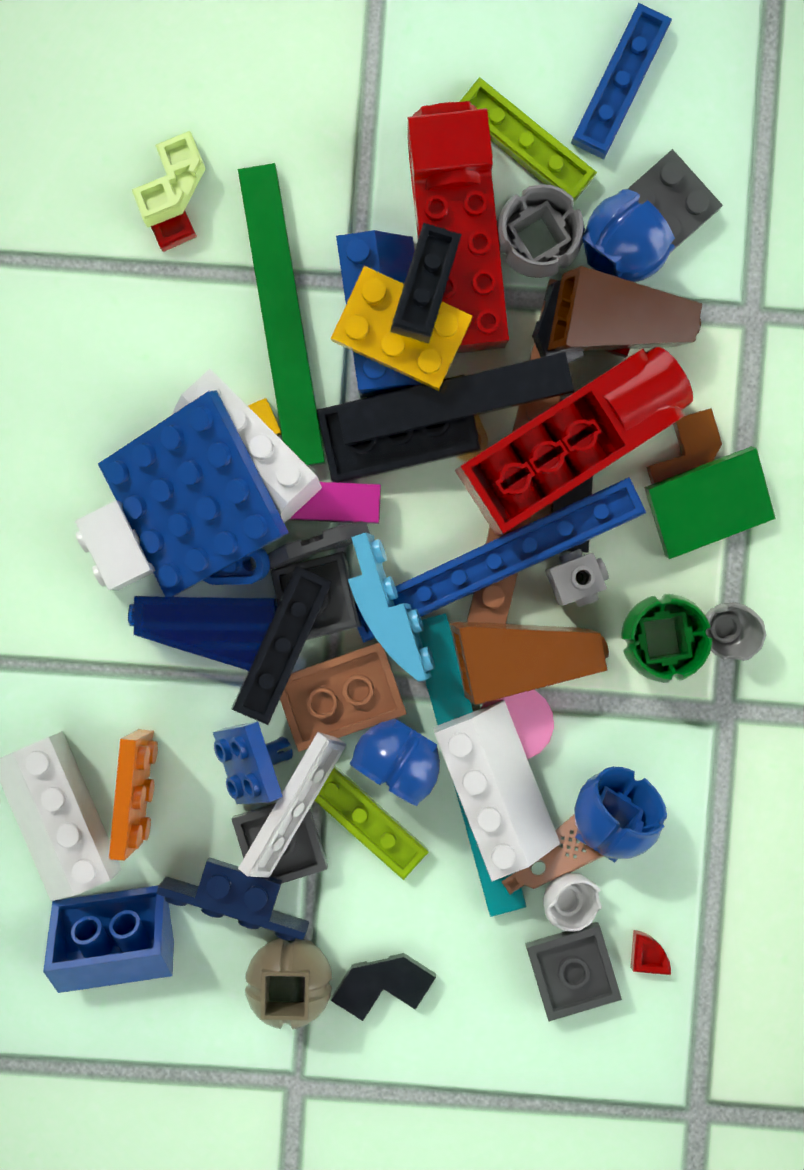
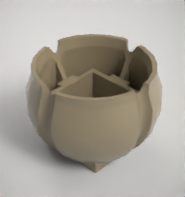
M278 938L268 942L252 957L246 971L245 979L248 985L245 988V995L251 1010L262 1022L276 1029H281L286 1024L290 1025L292 1029L308 1025L319 1017L331 997L332 986L329 982L332 980V970L328 959L319 947L306 939L300 940L296 938L295 941L289 942ZM270 976L305 977V1002H269Z

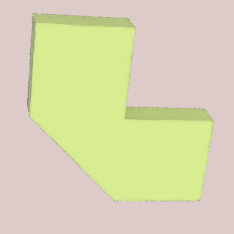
M190 131L156 144V149L167 175L132 189L147 228L183 214L206 169Z

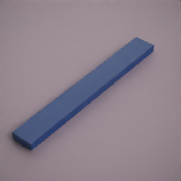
M630 477L397 585L398 598L393 599L394 605L410 604L411 609H417L420 617H423L646 514L645 508ZM359 610L362 627L357 629L363 643H367L375 639V636Z

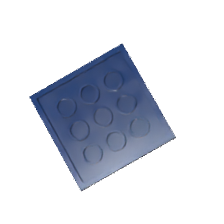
M217 390L207 391L98 463L115 499L122 502L123 512L132 530L135 529L140 539L139 545L148 563H152L155 569L153 574L166 599L177 596L289 533Z

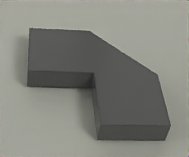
M361 521L336 526L322 531V534L302 541L298 539L284 544L268 553L270 570L300 563L319 552L347 547L353 544L351 537L363 533L370 534L367 523Z

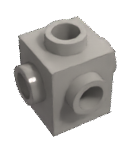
M581 549L559 556L561 564L545 570L557 604L561 606L576 601L578 607L599 600L598 592L607 589L605 580L609 579V575L601 558L596 559L594 553L583 555ZM577 572L582 574L583 579L580 584L576 581Z

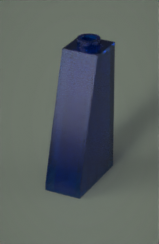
M134 596V604H130L128 609V623L130 627H134L133 635L248 671L278 603L276 598Z

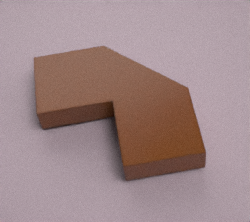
M712 408L683 416L673 424L682 456L646 467L651 484L709 463L715 459L722 446Z

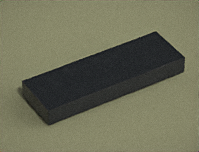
M423 222L390 332L429 344L462 234Z

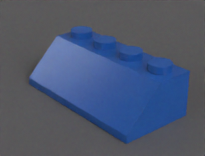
M376 230L336 236L346 304L364 266L403 284L405 283L415 251L413 237ZM353 352L360 398L422 384Z

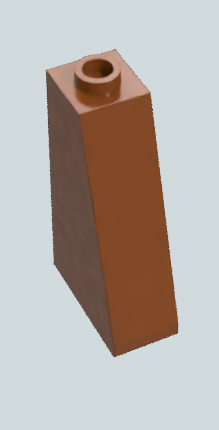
M476 622L450 623L464 694L474 705L608 671L606 665V658L609 657L607 642L601 636V633L588 628Z

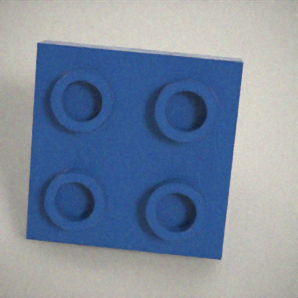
M258 721L226 727L213 732L215 739L214 751L218 760L223 763L227 775L226 788L229 795L235 799L236 804L269 803L283 797L273 765L292 759V749L285 752L284 750L277 752L291 746L287 738L282 736L266 744Z

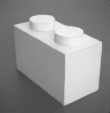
M115 500L75 520L79 529L75 533L77 541L84 552H90L96 564L92 567L94 576L102 587L106 586L108 590L118 591L153 574V571H155L152 563H148L139 545L140 539L135 529L132 530L123 512L122 502Z

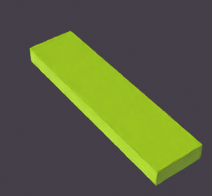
M479 77L459 101H470L477 109L487 108L491 141L542 183L561 188L574 198V202L595 178L597 172L482 78Z
M334 766L314 801L401 879L405 880L429 853V849L339 768Z

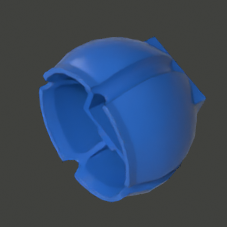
M623 189L616 195L603 200L591 214L582 237L587 265L594 270L632 282L643 281L657 273L666 263L670 253L675 249V245L670 244L675 238L667 221L648 200L643 204H639L640 196L637 192Z
M397 719L381 722L363 734L355 746L353 758L350 762V765L379 785L386 783L391 793L416 807L431 793L440 772L437 744Z
M615 766L606 768L589 778L580 789L574 807L575 824L578 829L575 838L614 863L618 859H630L648 851L658 841L660 833L665 827L663 823L667 819L666 806L657 789L645 777L639 781L635 780V771Z

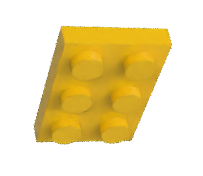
M364 266L331 336V341L439 391L473 316L441 302L429 344L392 333L390 329L404 284Z

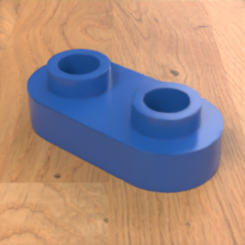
M261 548L203 581L210 585L253 584L264 579L269 573V556ZM251 557L256 563V568L251 565Z

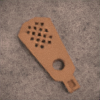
M575 814L555 830L560 844L536 861L545 864V871L542 874L536 875L532 873V866L534 865L532 864L530 867L517 871L502 881L509 894H512L524 885L536 889L564 874L571 873L604 857L581 841L576 843L578 839L575 836L578 829L575 824Z

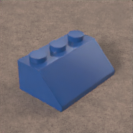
M159 885L52 901L43 972L58 993L173 976L174 937L169 903L165 901V897L156 893Z

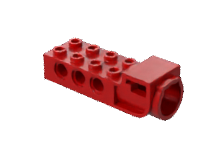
M470 101L444 102L422 106L413 116L407 117L408 154L417 239L419 238L423 222L462 234L442 302L473 316L457 353L505 348L509 341L492 182L493 157L487 108L477 109Z
M654 347L646 352L643 348L465 462L454 471L495 535L504 534L681 419L685 415L682 410L693 402V391L690 381L680 364L667 350L661 347Z

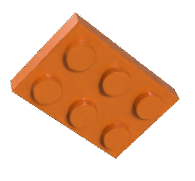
M138 729L120 739L109 859L125 861L136 849H139L143 844V840L147 841L149 838L151 818L146 817L147 802H151L153 799L155 787L154 779H149L150 766L155 764L158 755V742L153 741V730Z

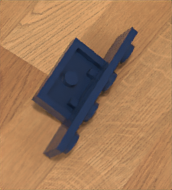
M209 857L206 861L199 886L171 877H165L158 886L156 893L164 896L165 901L176 906L190 904L202 908L201 911L204 914L215 918H221L223 915L237 919L241 926L249 929L266 928L275 931L274 934L283 940L295 941L296 938L300 940L305 939L309 921L273 910L282 884L280 879L271 876L268 878L246 876L238 869L239 866Z

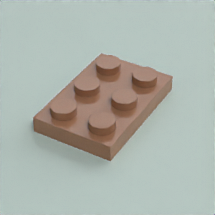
M379 642L292 672L280 698L298 752L309 748L317 732L340 738L407 714L387 654Z

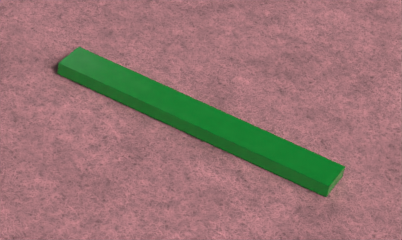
M271 163L238 169L282 439L308 467L326 464L276 164Z

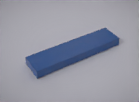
M638 3L570 144L603 160L605 159L670 26L672 18Z

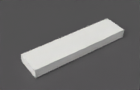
M317 732L283 790V797L279 798L238 868L246 876L266 878L271 876L344 751L346 744L337 737Z

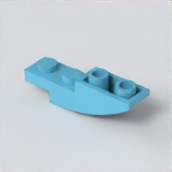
M369 533L351 537L362 575L350 578L348 582L365 622L384 650L404 671L418 682L432 678L430 670L435 669V664L429 647H423L419 632L424 631L420 614L417 609L412 610L410 604L394 605L393 599H397L398 594L392 577H386L382 562L387 561V557L381 540H375L374 535Z

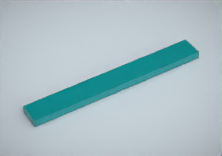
M446 613L421 619L424 631L419 632L423 647H429L435 664V669L430 670L432 678L425 680L437 725L473 712L471 702L464 694L453 636ZM455 788L490 917L526 908L522 887L509 894L502 883L503 880L512 874L494 881L491 880Z

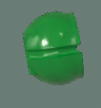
M664 594L660 600L655 596L647 597L631 609L623 623L621 639L627 643V647L623 650L629 664L639 674L650 680L669 683L672 677L679 681L687 679L704 665L710 654L712 637L706 634V630L710 627L709 621L703 611L694 602L685 597L674 594ZM673 617L679 652L649 657L644 622Z

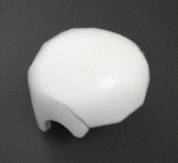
M567 873L552 880L546 887L543 896V906L547 919L553 926L563 931L582 930L593 922L598 911L602 909L599 898L600 888L580 873Z

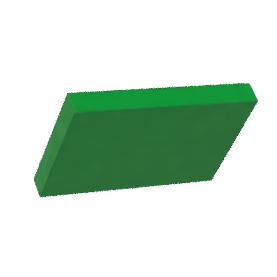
M752 446L644 487L664 555L669 560L776 519L757 448Z

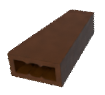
M579 266L562 274L548 351L573 352L665 348L692 343L696 341V336L701 328L700 315L702 303Z

